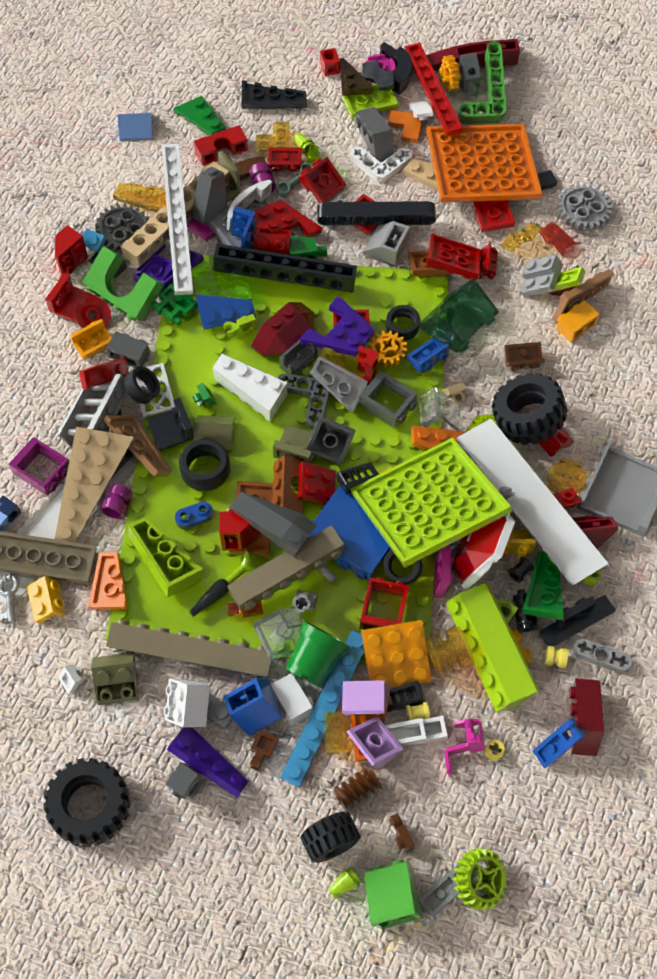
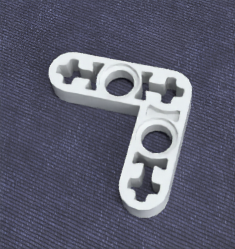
M354 147L351 149L350 159L371 178L382 183L406 167L412 159V151L408 148H402L381 163L364 148ZM368 162H370V163H373L374 165L371 166V167H369V166H366L365 164L368 163ZM390 163H395V164H397V166H396V167H390L389 164H390Z

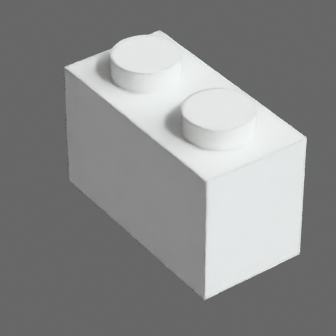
M291 673L271 684L277 702L291 726L311 715L313 711L312 706H314L313 700L309 694H304L302 690L304 686L298 677L295 679Z

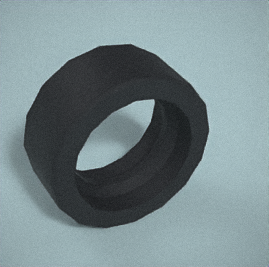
M399 305L392 308L386 318L387 332L391 330L392 335L399 333L398 338L404 337V341L414 338L419 332L420 315L411 306ZM397 317H407L414 322V325L408 329H400L393 325V320Z
M136 367L124 377L125 390L137 403H149L160 393L161 387L157 376L146 367ZM136 378L144 382L148 393L141 389Z
M390 550L384 560V571L388 578L393 582L405 583V585L415 582L423 569L422 560L414 562V571L409 576L399 577L392 570V561L396 555Z

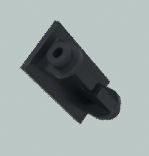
M524 589L518 590L517 594L513 595L514 604L518 608L516 621L519 633L538 630L537 617L523 614V606L527 595Z

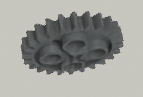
M117 203V208L110 205V210L105 208L104 213L100 212V218L96 219L95 230L97 233L107 237L103 246L107 245L109 249L114 248L115 252L120 250L121 254H123L121 247L123 243L129 240L138 229H141L147 223L149 216H145V211L139 213V207L133 209L132 204L130 207H127L126 203H124L123 207H120L119 203Z

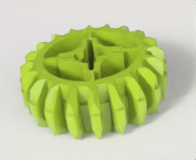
M477 848L468 850V853L462 854V860L456 861L459 868L453 869L457 873L456 877L452 879L457 882L453 889L459 891L457 897L463 899V904L468 905L471 909L485 911L494 908L495 905L501 904L500 898L506 897L503 891L509 889L506 881L510 880V878L505 875L508 869L503 868L505 861L500 860V855L493 853L490 849ZM478 862H484L487 867L483 868ZM479 890L484 896L479 897L475 892Z

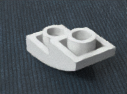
M426 101L409 103V109L413 110V117L419 118V120H428V116H433L432 109Z

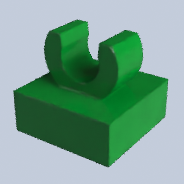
M204 383L199 384L197 388L200 393L192 396L194 402L198 403L199 407L206 403L210 407L216 405L217 402L211 390Z

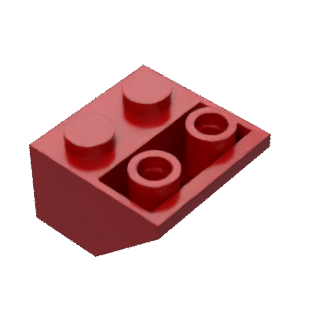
M68 225L55 235V258L61 276L63 273L72 274L88 258L83 236Z
M226 510L225 512H220L219 534L222 551L243 550L261 533L234 511Z

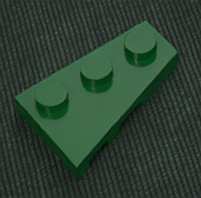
M202 95L173 108L175 114L183 116L187 122H192L208 136L226 130V126Z

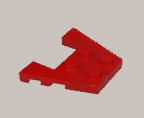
M282 200L254 210L255 219L257 220L255 229L260 227L291 230L299 226L307 237H313L322 233L320 225Z

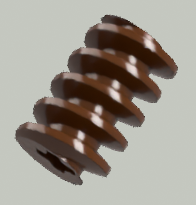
M364 767L362 768V774L360 772L355 773V779L353 777L348 778V784L343 781L341 782V788L335 786L334 794L342 808L347 811V804L354 808L353 800L361 803L360 795L367 799L368 790L375 794L374 786L376 785L382 789V785L375 773Z

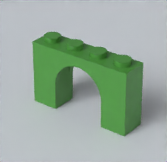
M103 246L82 283L88 286L86 289L91 293L101 295L100 298L106 303H113V308L126 312V317L129 319L144 321L151 309L152 302L157 299L164 284L151 275L143 273L132 292L126 296L119 297L114 290L113 279L124 257L112 249Z

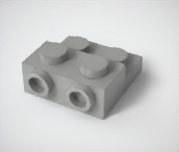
M548 254L547 257H535L533 260L528 261L522 274L526 281L521 294L524 297L553 291L563 266L560 259L554 254Z

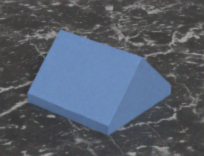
M152 112L117 114L120 141L153 139Z

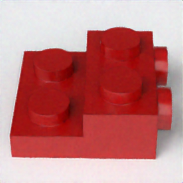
M319 157L312 162V168L307 167L300 172L302 176L298 179L307 192L311 191L317 201L322 203L346 186V183L328 157L324 159Z

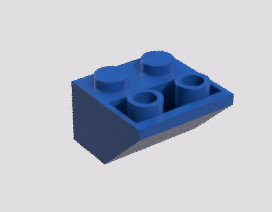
M255 678L223 696L230 716L248 736L283 718L268 679Z

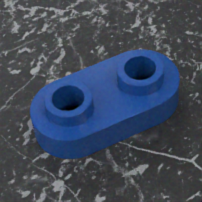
M199 502L182 508L176 512L175 522L182 529H188L208 522L213 517L212 506L207 502ZM183 515H187V516H188V517L185 518V519L181 518Z

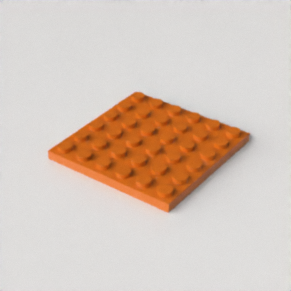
M524 124L462 126L463 133L449 137L446 136L442 126L427 127L426 134L441 203L542 198V191Z

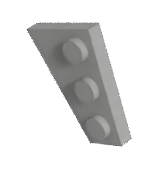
M321 356L318 357L310 372L344 407L353 413L359 401V396L364 391L368 381Z

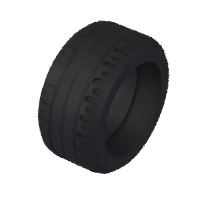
M201 439L190 443L183 449L179 458L181 477L194 490L211 491L217 489L225 483L230 473V460L227 451L220 443L209 439ZM201 456H212L221 463L215 472L208 475L196 474L189 469V466L196 458Z

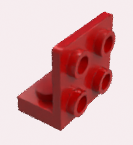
M257 227L254 233V249L289 255L292 230Z
M63 273L45 300L49 312L77 323L75 310L79 302L87 297L97 296L74 287L70 275Z

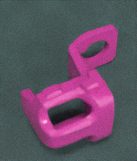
M479 719L454 721L455 728H465L467 743L449 747L445 750L446 771L449 777H452L451 755L466 751L473 753L485 750L483 729ZM479 725L480 735L474 733V726Z

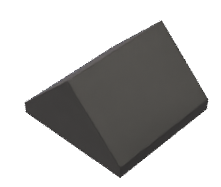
M320 416L313 427L307 449L315 455L342 464L356 430Z

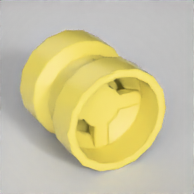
M547 646L544 665L552 666L555 664L559 668L566 669L569 650L565 648L556 650L554 646Z

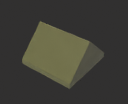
M198 415L194 421V442L201 439H209L220 443L227 452H231L235 418Z

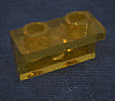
M342 711L325 712L326 754H338V760H347V753H351V741L346 739V732L350 729L349 719H345V714Z

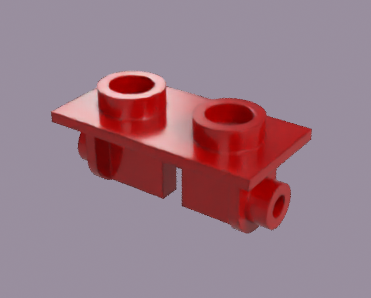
M489 242L481 249L479 279L483 276L493 279L496 276L497 265L495 264L497 263L498 251L495 247H491L492 242Z
M574 488L553 494L564 509L573 508L581 503Z

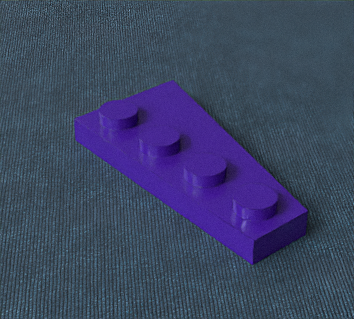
M184 727L167 748L173 755L236 798L239 797L249 782L192 727Z

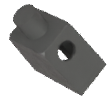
M477 54L460 55L459 71L461 80H459L461 90L464 93L469 92L470 96H476L479 93L478 89L481 81Z

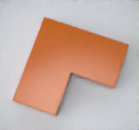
M391 110L388 125L403 128L401 141L417 143L422 120L413 117V113Z

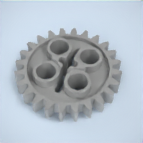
M585 183L583 187L577 184L576 188L570 185V189L565 188L564 193L561 192L560 197H558L557 215H560V220L565 219V225L570 223V228L576 226V231L582 228L583 232H585L586 228H588L592 232L593 227L599 230V226L604 227L605 222L608 223L612 214V200H608L609 195H604V190L599 192V187L593 189L592 184L589 187H586Z

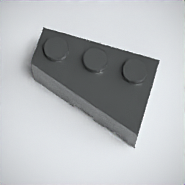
M375 107L356 111L355 126L359 129L371 155L380 162L385 161L394 154L392 128Z

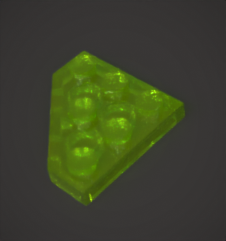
M208 262L200 263L191 270L196 294L252 300L248 283L229 273L214 271L213 265Z

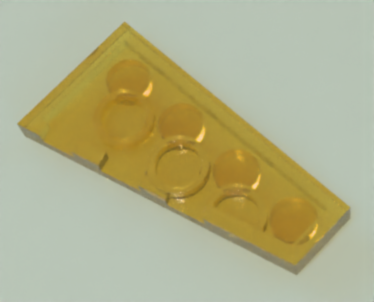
M119 183L113 194L114 200L157 213L167 205L165 189H160L157 186L142 187L140 184Z

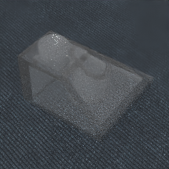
M295 607L279 609L253 624L270 660L292 655L301 634L299 630L303 619Z

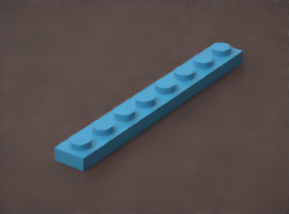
M351 630L346 644L351 647L345 656L340 657L332 669L280 777L281 780L300 788L343 698V681H351L364 654L362 634Z

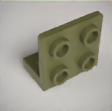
M287 425L280 441L275 440L273 457L280 459L282 456L287 455L311 464L315 454L307 449V445L312 432Z

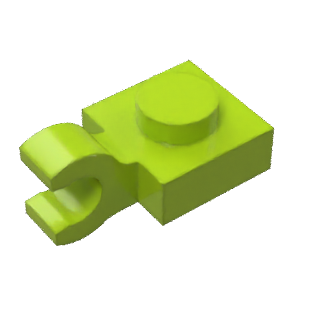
M253 314L237 319V323L226 322L223 324L224 330L232 329L227 331L228 337H233L237 333L243 335L257 330L256 319Z

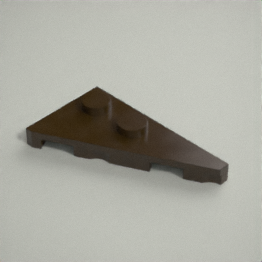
M340 58L342 96L373 94V86L344 58Z

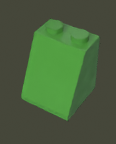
M396 860L391 862V866L384 868L383 865L370 868L369 872L364 873L372 926L385 929L424 918L411 864L404 862V860Z

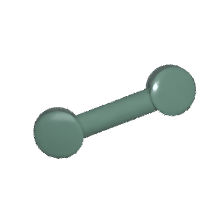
M303 163L299 174L288 183L280 181L276 187L277 193L281 196H288L290 189L300 182L298 179L302 176L300 172L307 167L312 168V164Z

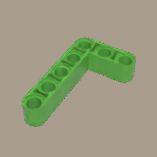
M497 41L490 42L485 53L488 102L461 104L457 118L462 124L499 123L504 119L506 96L501 44Z

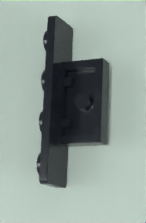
M606 595L596 600L593 596L587 599L583 597L575 603V606L563 608V620L556 619V622L540 630L539 635L547 646H556L613 614L616 609Z

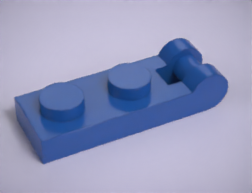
M574 718L567 720L533 750V753L544 769L552 765L577 742L586 737L584 732L580 731L576 726L577 722ZM568 730H569V731L571 732V734L573 735L571 738H570V736H569L568 733H567Z

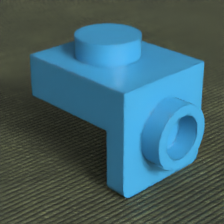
M88 228L82 234L85 247L99 253L107 237Z

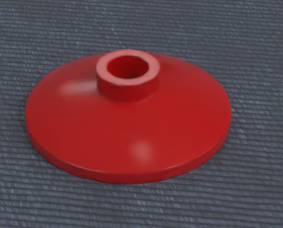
M87 297L77 305L75 318L82 329L100 319L104 321L106 328L111 320V310L103 299ZM90 312L95 314L93 319L89 317Z

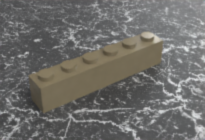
M331 525L308 538L293 557L284 552L227 586L229 593L241 612L251 610L259 601L271 598L276 591L288 588L293 581L305 578L310 571L318 570L325 566L327 561L335 560L342 556L343 552H345L344 543Z

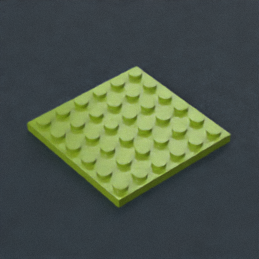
M453 438L350 489L356 501L404 567L512 512L511 505Z

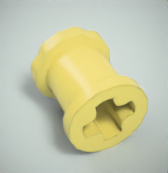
M427 702L417 706L406 705L408 721L430 718Z

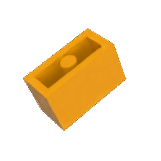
M584 300L580 304H575L568 313L560 315L557 320L556 330L572 343L597 324L599 313Z

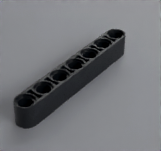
M430 201L322 202L317 206V222L324 226L383 225L392 221L403 225H431L436 222V207Z

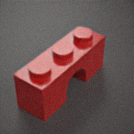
M240 125L194 140L195 154L202 166L218 161L217 151L219 149H228L232 155L248 151L247 137Z

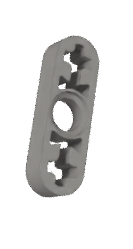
M579 639L573 646V654L577 658L618 673H626L632 665V659L628 654L587 639ZM581 645L585 646L584 653L580 652ZM592 648L595 649L592 656H590ZM597 652H605L608 659L605 661L598 659ZM612 655L615 656L613 659L614 661L612 663H609L612 659ZM620 659L624 660L625 665L623 667L619 666Z

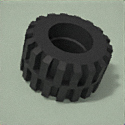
M347 811L337 812L320 819L309 826L300 836L312 863L324 862L352 848L361 838L350 813Z

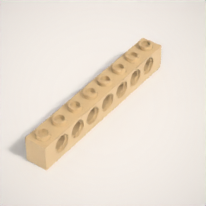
M213 161L203 171L214 167L224 172L226 187L230 183L229 171ZM199 175L194 177L192 182L183 188L186 223L192 219L191 214ZM167 205L161 208L154 217L150 218L141 229H138L121 246L123 257L137 267H141L170 239Z

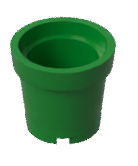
M303 621L299 630L301 634L286 669L298 677L306 679L307 682L321 687L340 657L345 656L351 646L326 631Z

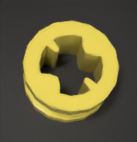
M495 739L490 740L485 748L487 758L492 761L501 759L505 752L504 744ZM497 746V750L500 753L492 754V750L489 747Z

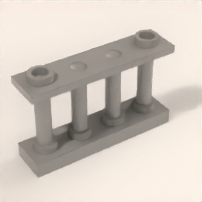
M116 374L111 384L81 389L57 434L67 445L72 444L76 427H81L84 421H91L87 429L109 431L110 428L103 420L107 415H117L127 396L124 387V376ZM99 391H107L103 399H96ZM91 406H99L95 414H88Z

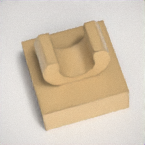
M459 382L442 389L444 396L450 395L451 403H456V394L459 395L460 400L465 399V394L462 390L466 389L464 382Z

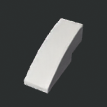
M443 716L428 719L419 718L385 725L401 746L448 739Z

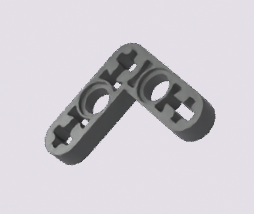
M287 373L281 374L278 379L288 381V393L310 397L306 414V426L313 430L319 417H324L330 392L315 378ZM306 383L308 384V388L301 389L299 388V384ZM321 387H324L322 391V396H320L319 389ZM319 401L323 406L315 408L313 403ZM314 414H317V420L315 423H312L311 420H313Z

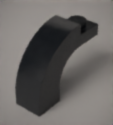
M383 42L380 45V54H384L388 59L392 58L395 62L396 67L393 70L395 73V88L392 91L400 95L410 83L412 61L407 51L401 46L396 50Z

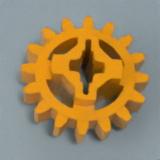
M453 55L443 56V64H441L439 69L441 83L445 85L447 92L457 91L459 80H461L459 64L455 62Z
M391 330L388 334L382 331V335L376 333L375 338H371L370 343H368V349L379 352L378 366L382 363L384 368L387 365L393 368L394 363L400 365V360H405L407 342H404V337L398 338L399 333L392 335Z

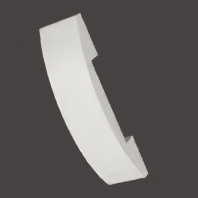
M271 180L254 184L236 197L228 211V231L232 229L234 207L237 206L245 209L254 200L260 203L271 194Z

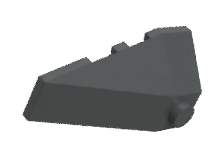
M241 492L229 506L232 511L292 557L317 526L299 512Z

